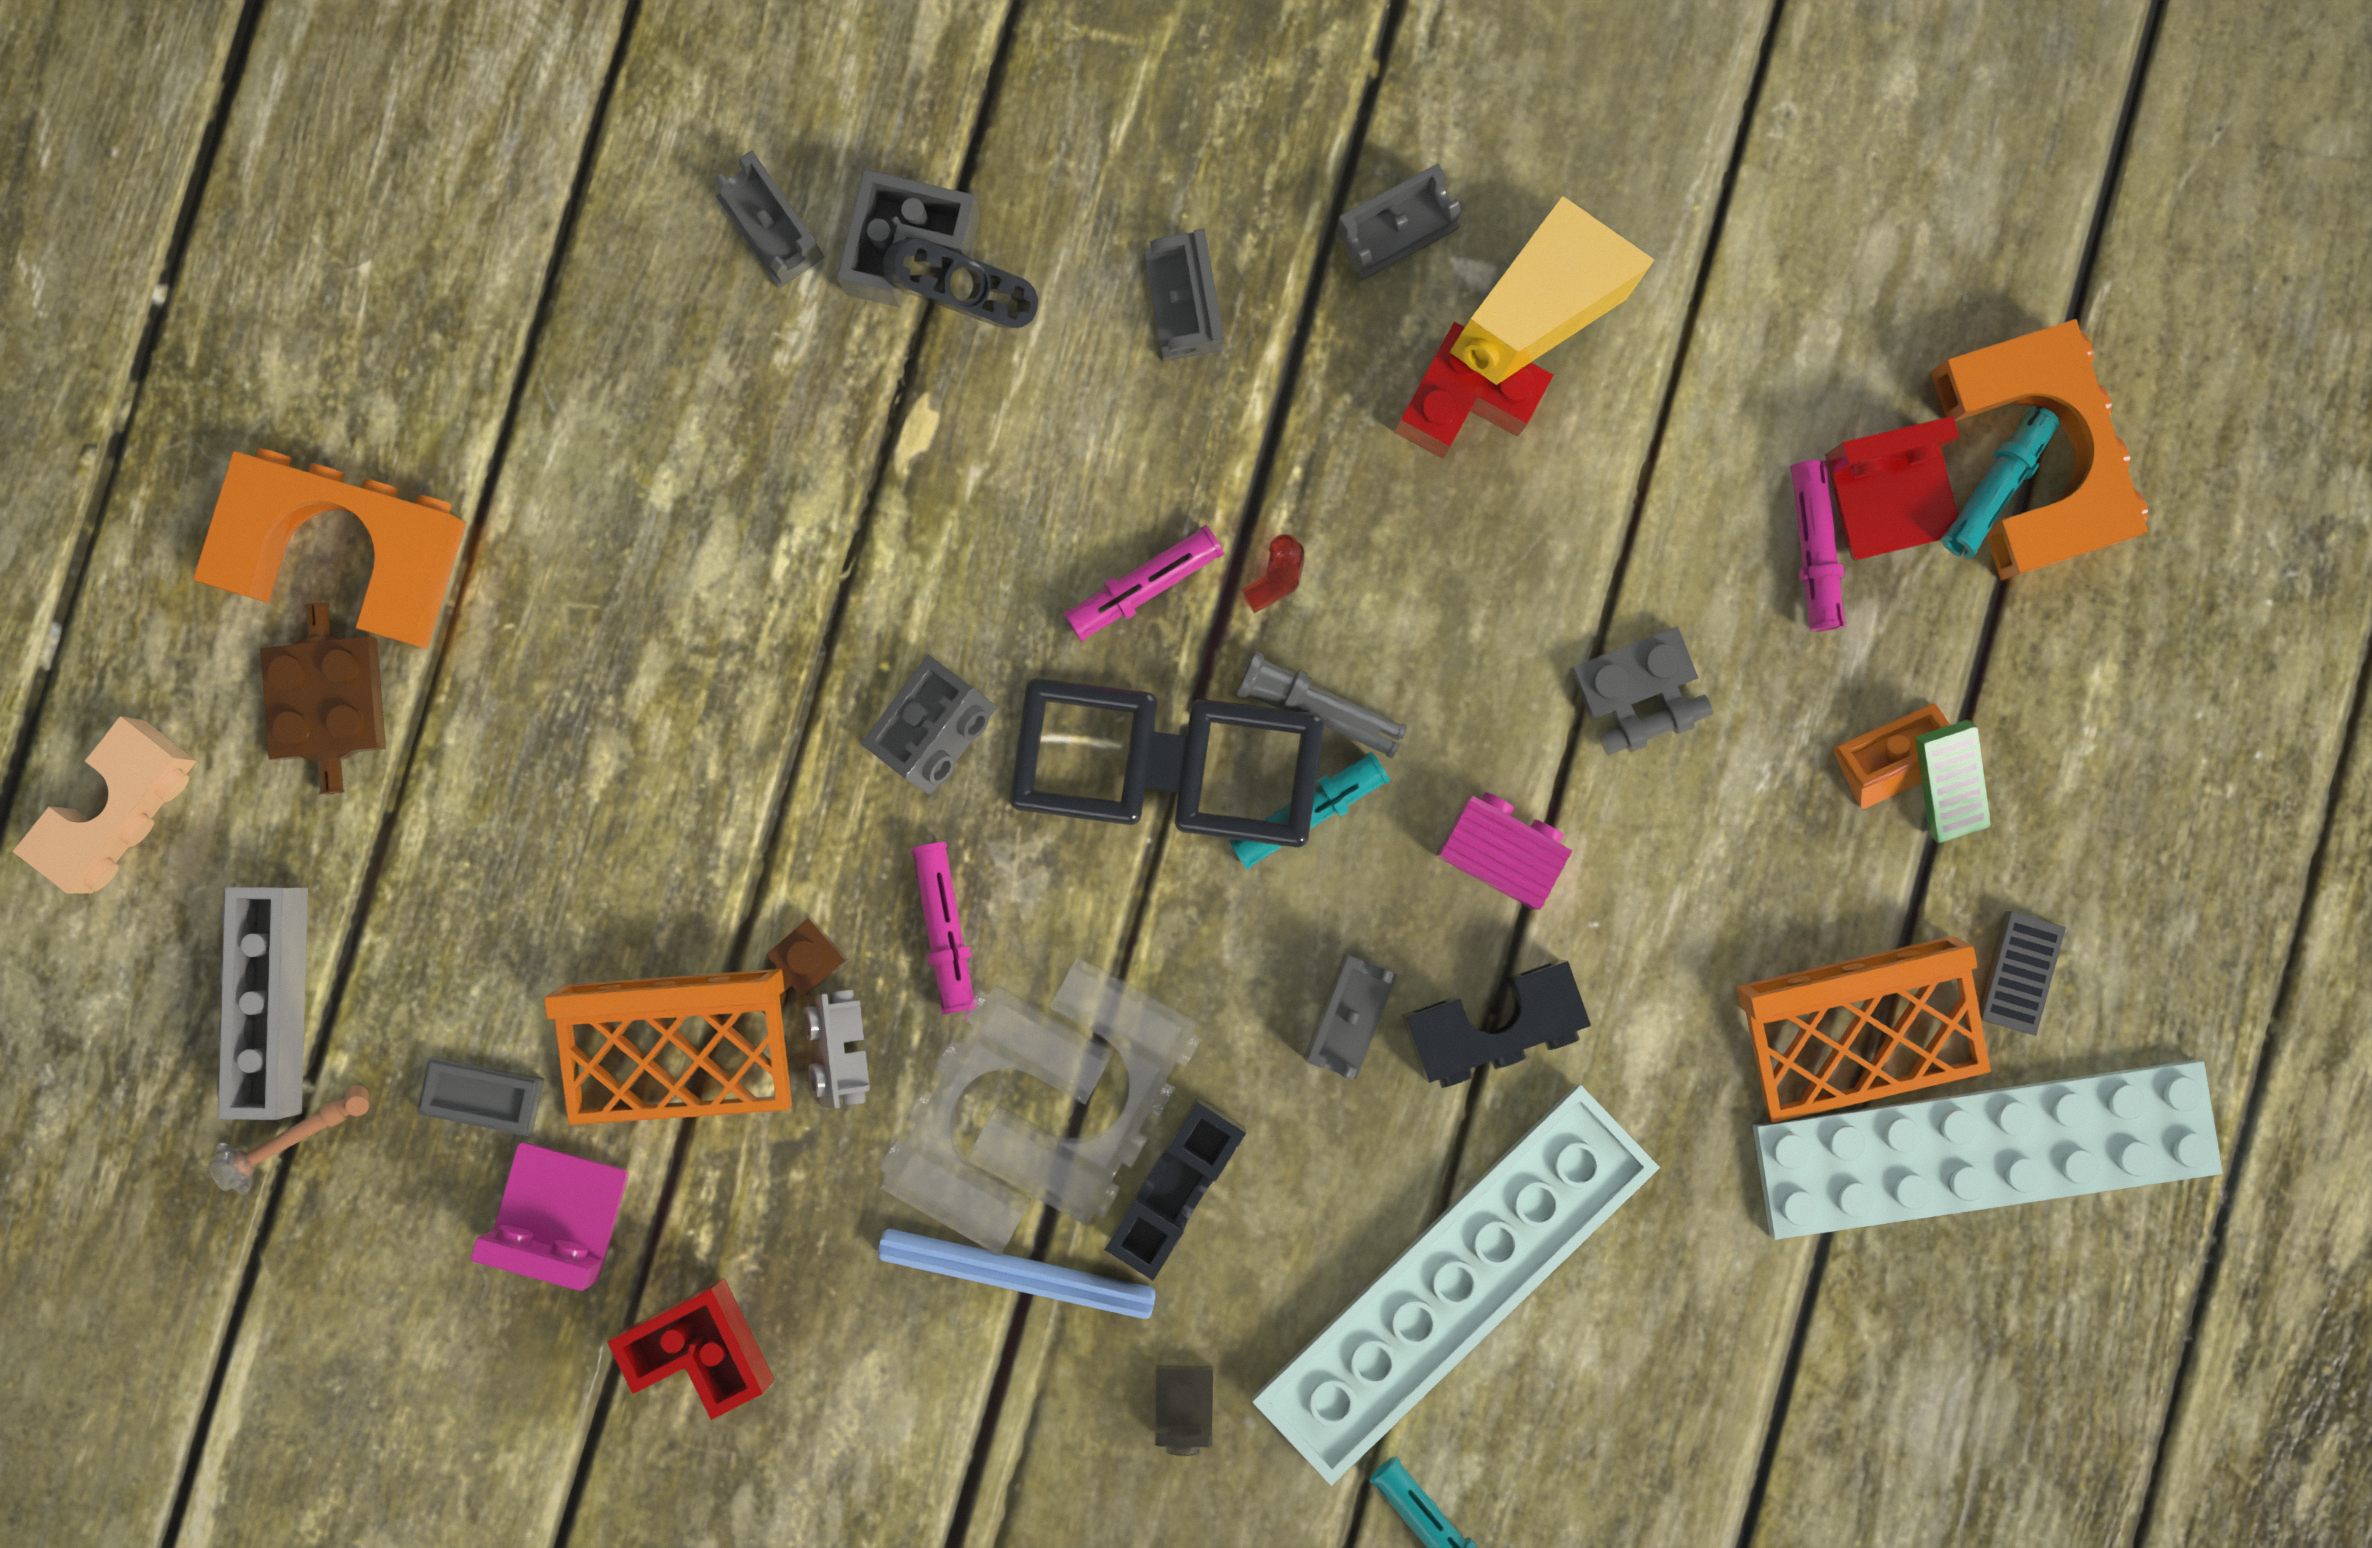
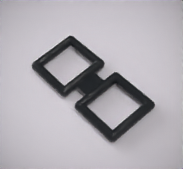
M1033 678L1027 683L1010 792V804L1014 809L1123 825H1135L1142 816L1145 789L1178 793L1174 823L1180 832L1294 848L1303 847L1308 842L1324 731V720L1319 714L1198 699L1191 705L1187 736L1154 732L1158 702L1155 695L1150 692L1042 678ZM1046 702L1133 713L1121 801L1034 790ZM1211 723L1300 734L1288 824L1199 812Z

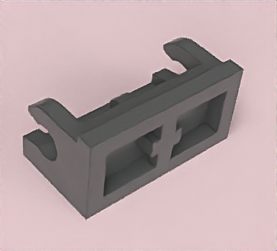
M751 150L739 158V166L742 170L737 175L727 179L725 175L719 174L715 178L714 185L720 192L716 195V198L780 289L825 257L810 232L756 154Z
M1439 163L1339 217L1336 235L1362 281L1459 229L1460 225L1457 220L1461 213L1460 205L1457 199L1450 201L1444 188L1446 176Z
M1205 229L1150 241L1151 248L1144 250L1163 361L1223 351L1224 336Z
M1344 954L1304 1055L1305 1061L1317 1067L1332 1070L1348 1079H1357L1397 974Z

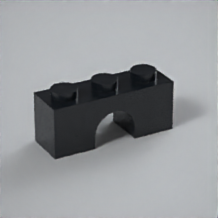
M1559 959L1508 977L1507 980L1514 998V1008L1509 1020L1495 1030L1481 1031L1476 1029L1468 1020L1461 999L1455 996L1402 1014L1423 1078L1429 1083L1439 1080L1441 1088H1445L1471 1079L1473 1075L1470 1068L1492 1061L1494 1069L1507 1067L1527 1058L1524 1049L1545 1042L1547 1050H1553L1580 1040L1577 1031L1590 1027L1591 1023L1569 962Z
M1197 1096L1108 1236L1104 1250L1154 1281L1183 1235L1185 1226L1199 1201L1213 1181H1217L1246 1135L1245 1126Z

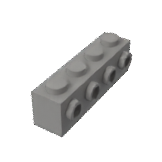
M225 887V903L222 910V924L224 928L223 961L220 969L222 1008L219 1023L220 1075L217 1082V1096L219 1100L218 1119L277 1120L302 1114L308 888Z

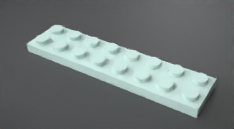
M2199 1060L1752 1125L1769 1234L1775 1240L2223 1174L2205 1063Z
M1577 1083L1252 1396V1402L1332 1486L1660 1167L1583 1086Z

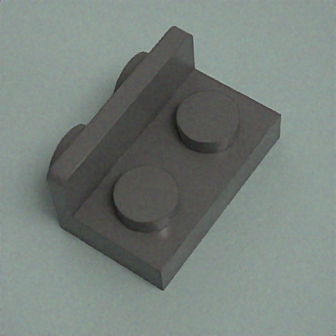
M927 655L861 742V745L903 778L927 794H932L938 785L946 781L952 774L955 763L972 740L980 736L986 729L989 718L996 710V705L933 657Z

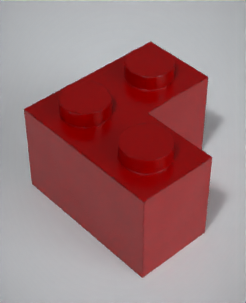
M1454 321L1403 414L1395 434L1444 459L1469 412H1472L1518 437L1531 419L1554 374L1531 362L1499 384H1494L1450 353V350L1465 328Z
M725 1278L623 1329L607 1342L632 1394L685 1368L710 1420L762 1395L775 1380Z

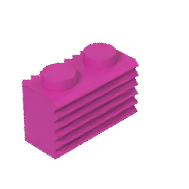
M1488 792L1484 793L1481 800L1473 795L1467 797L1435 856L1517 902L1524 904L1528 908L1540 910L1572 853L1571 849L1560 844L1564 834L1537 819H1534L1530 827L1511 817L1515 807Z

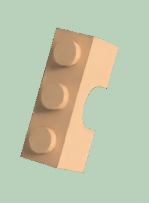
M120 716L85 760L87 764L102 775L108 787L106 806L96 818L89 820L75 808L48 806L13 850L16 855L65 893H93V891H98L105 887L118 871L119 866L116 862L129 846H135L148 835L154 825V821L151 818L164 802H169L177 797L189 781L187 773L197 761L145 720Z

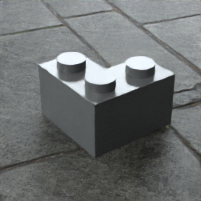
M864 169L837 276L846 295L901 308L904 292L894 288L887 281L883 271V259L887 249L899 240H926L970 258L980 219V211L975 195ZM905 256L903 266L910 269L913 256Z

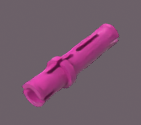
M1809 460L1790 466L1803 569L1798 570L1799 582L1805 584L1810 632L1831 631L1847 627L1840 581L1841 578L1845 577L1844 565L1838 564L1826 460Z
M1204 525L1199 531L1181 540L1164 552L1157 554L1154 558L1120 579L1116 580L1113 576L1103 582L1104 589L1087 598L1071 610H1066L1063 614L1082 643L1087 637L1105 628L1122 616L1126 620L1135 616V608L1169 587L1174 586L1215 558H1220L1224 555V552L1207 525ZM1188 555V560L1154 581H1148V578L1182 556ZM1135 585L1139 586V590L1102 613L1098 612V608Z
M946 842L931 843L910 849L911 854H913L921 905L931 950L930 954H926L927 965L934 966L941 1004V1015L977 1008L967 958L972 957L970 946L964 947L956 896L947 857Z

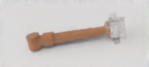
M360 1085L350 1087L346 1091L344 1099L340 1101L334 1100L321 1107L320 1112L248 1153L232 1148L226 1143L218 1144L216 1146L215 1158L209 1162V1170L214 1181L225 1192L234 1189L242 1196L247 1194L250 1190L251 1179L254 1174V1165L328 1126L330 1128L345 1121L348 1115L361 1116L365 1114L369 1108L368 1090Z

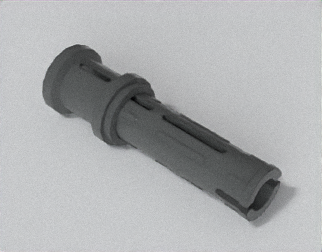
M1255 651L1237 690V697L1244 699L1247 696H1251L1279 709L1317 713L1323 718L1325 727L1382 752L1391 759L1394 757L1400 743L1380 735L1379 732L1396 740H1399V738L1403 739L1407 728L1406 725L1396 723L1310 684L1311 678L1307 676L1306 672L1302 670L1296 673L1287 671L1264 660V653Z

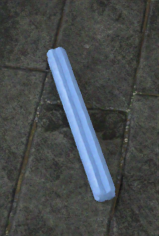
M894 1229L885 1230L878 1248V1258L881 1261L1141 1319L1150 1318L1156 1297L1155 1289L1150 1286Z

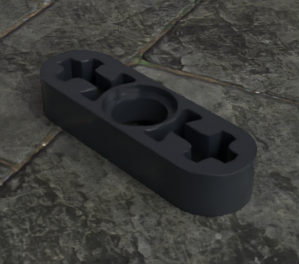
M922 239L899 240L893 243L884 255L883 271L885 277L894 288L1000 328L1024 327L1036 315L1038 309L1037 293L1031 283L1016 275ZM905 256H914V261L919 265L927 268H937L934 276L910 275V269L903 266ZM959 268L967 270L973 281L972 292L963 301L958 300L950 288L951 276ZM989 293L1011 294V299L1018 302L1016 311H1008V307L1005 304L995 300H987Z

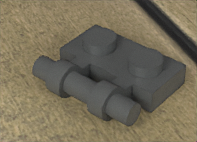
M1678 626L1570 669L1590 720L1608 713L1613 715L1617 728L1600 735L1602 747L1608 756L1626 748L1632 753L1647 747V740L1670 731L1680 734L1694 728V722L1713 714L1711 704L1706 695L1703 694L1685 701L1678 688L1680 685L1698 679ZM1658 694L1664 710L1638 720L1631 705Z

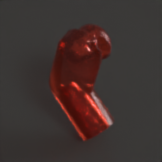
M1289 534L1276 536L1269 545L1270 556L1266 576L1241 589L1253 614L1294 593L1300 586L1305 563V551L1294 536Z

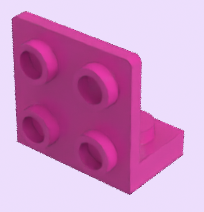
M529 1142L520 1143L516 1149L494 1230L476 1239L470 1261L584 1291L600 1279L629 1172L620 1167Z

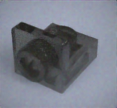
M1157 1365L1155 1446L1166 1447V1452L1171 1455L1200 1454L1201 1447H1212L1213 1366Z

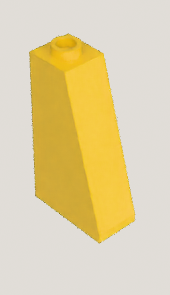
M1562 196L1471 317L1450 350V353L1497 385L1627 300L1655 260Z

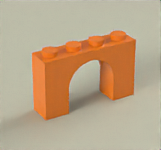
M2076 319L1948 359L1931 371L1945 417L1954 416L1956 422L2008 405L2037 406L2039 410L2045 408L2058 417L2061 427L2070 441L2073 453V468L2070 480L2063 493L2050 505L1996 522L1986 535L2001 581L2149 533L2146 525L2148 519L2147 505L2142 495L2134 490L2128 472L2130 457L2127 447L2120 438L2116 437L2110 419L2112 405L2109 394L2102 385L2098 384L2092 367L2094 358L2092 344L2088 336L2080 331Z
M257 447L254 457L233 451L193 581L269 603L286 546L294 532L304 522L318 514L330 511H349L354 513L366 526L372 538L375 553L372 576L355 628L428 650L467 523L449 514L452 505L418 494L416 503L396 498L397 488L370 479H364L362 488L343 483L345 473L314 463L310 464L308 472L291 468L289 466L292 458Z

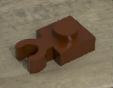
M812 917L807 918L766 954L776 966L775 969H782L785 991L779 995L781 1009L787 1002L788 990L791 987H794L802 997H806L848 960Z

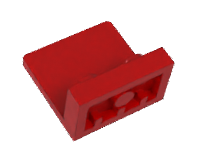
M1954 416L1845 441L1825 454L1852 560L1858 561L1941 541L1944 534L1955 522L1958 512L1941 448L1959 438Z

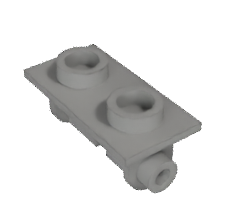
M853 990L831 992L832 1003L828 1004L827 994L807 995L809 1007L803 1008L802 1025L806 1040L813 1041L815 1063L810 1064L808 1069L809 1086L813 1097H819L820 1107L840 1108L839 1095H842L843 1105L866 1102L865 1091L870 1090L866 1052L845 1053L844 1042L864 1040L860 1000H854Z

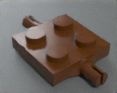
M329 603L304 605L308 638H303L292 645L260 648L269 760L280 761L304 758L310 761H317L320 795L345 793L341 760L347 759L358 752L386 749L377 638L364 636L341 639L331 636Z

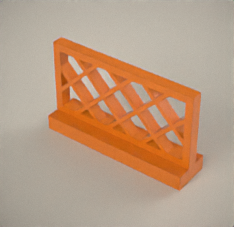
M1949 936L1736 986L1740 1008L1746 1012L1767 1119L1771 1123H1776L1991 1072L1972 975V969L1978 968L1974 946L1955 936ZM1957 979L1960 997L1947 1017L1925 1003L1938 983ZM1919 988L1915 996L1906 991ZM1898 993L1911 1002L1893 1029H1890L1870 1015L1883 996ZM1865 1000L1860 1009L1851 1004ZM1843 1006L1856 1015L1839 1041L1836 1042L1815 1028L1829 1008ZM1921 1008L1943 1021L1925 1050L1903 1037ZM1810 1013L1805 1022L1796 1017ZM1962 1016H1964L1966 1029L1958 1024ZM1789 1019L1801 1027L1783 1055L1768 1046L1764 1029L1765 1023ZM1866 1021L1888 1034L1871 1062L1848 1049ZM1955 1029L1968 1037L1972 1060L1948 1065L1938 1059L1936 1055ZM1811 1034L1833 1047L1832 1052L1816 1075L1793 1062ZM1901 1042L1921 1056L1908 1075L1894 1078L1882 1071L1881 1068L1897 1044ZM1845 1054L1864 1066L1866 1070L1854 1088L1840 1091L1826 1081ZM1770 1055L1779 1060L1774 1070L1772 1069ZM1932 1062L1939 1066V1068L1927 1070ZM1789 1067L1812 1081L1800 1100L1780 1105L1776 1087ZM1877 1075L1885 1079L1884 1081L1872 1083ZM1822 1088L1830 1092L1828 1094L1817 1096Z
M782 969L568 984L545 996L547 1020L555 1019L568 1125L789 1110L792 1107L779 996L785 991ZM765 1011L768 1035L756 1047L732 1026L744 1012ZM733 1013L727 1021H724L717 1015ZM689 1016H701L718 1031L703 1051L677 1031ZM677 1017V1019L673 1022L672 1025L668 1024L664 1019H662ZM633 1020H646L663 1035L647 1055L622 1035ZM622 1021L617 1029L608 1023ZM591 1024L608 1039L593 1059L575 1045L573 1025ZM724 1036L749 1056L734 1077L708 1057ZM669 1040L694 1060L678 1081L653 1061ZM614 1044L639 1064L624 1084L599 1065L600 1061ZM768 1045L770 1049V1058L763 1053V1051L766 1049ZM754 1062L773 1076L775 1096L756 1097L739 1083V1080ZM578 1064L584 1068L580 1075ZM699 1066L725 1086L715 1100L701 1101L684 1086ZM644 1070L670 1090L659 1104L647 1105L629 1090ZM590 1074L615 1094L605 1108L584 1109L581 1085ZM731 1091L738 1099H725V1097ZM675 1095L683 1101L679 1103H670L671 1100L675 1097ZM620 1100H623L627 1105H629L615 1107Z

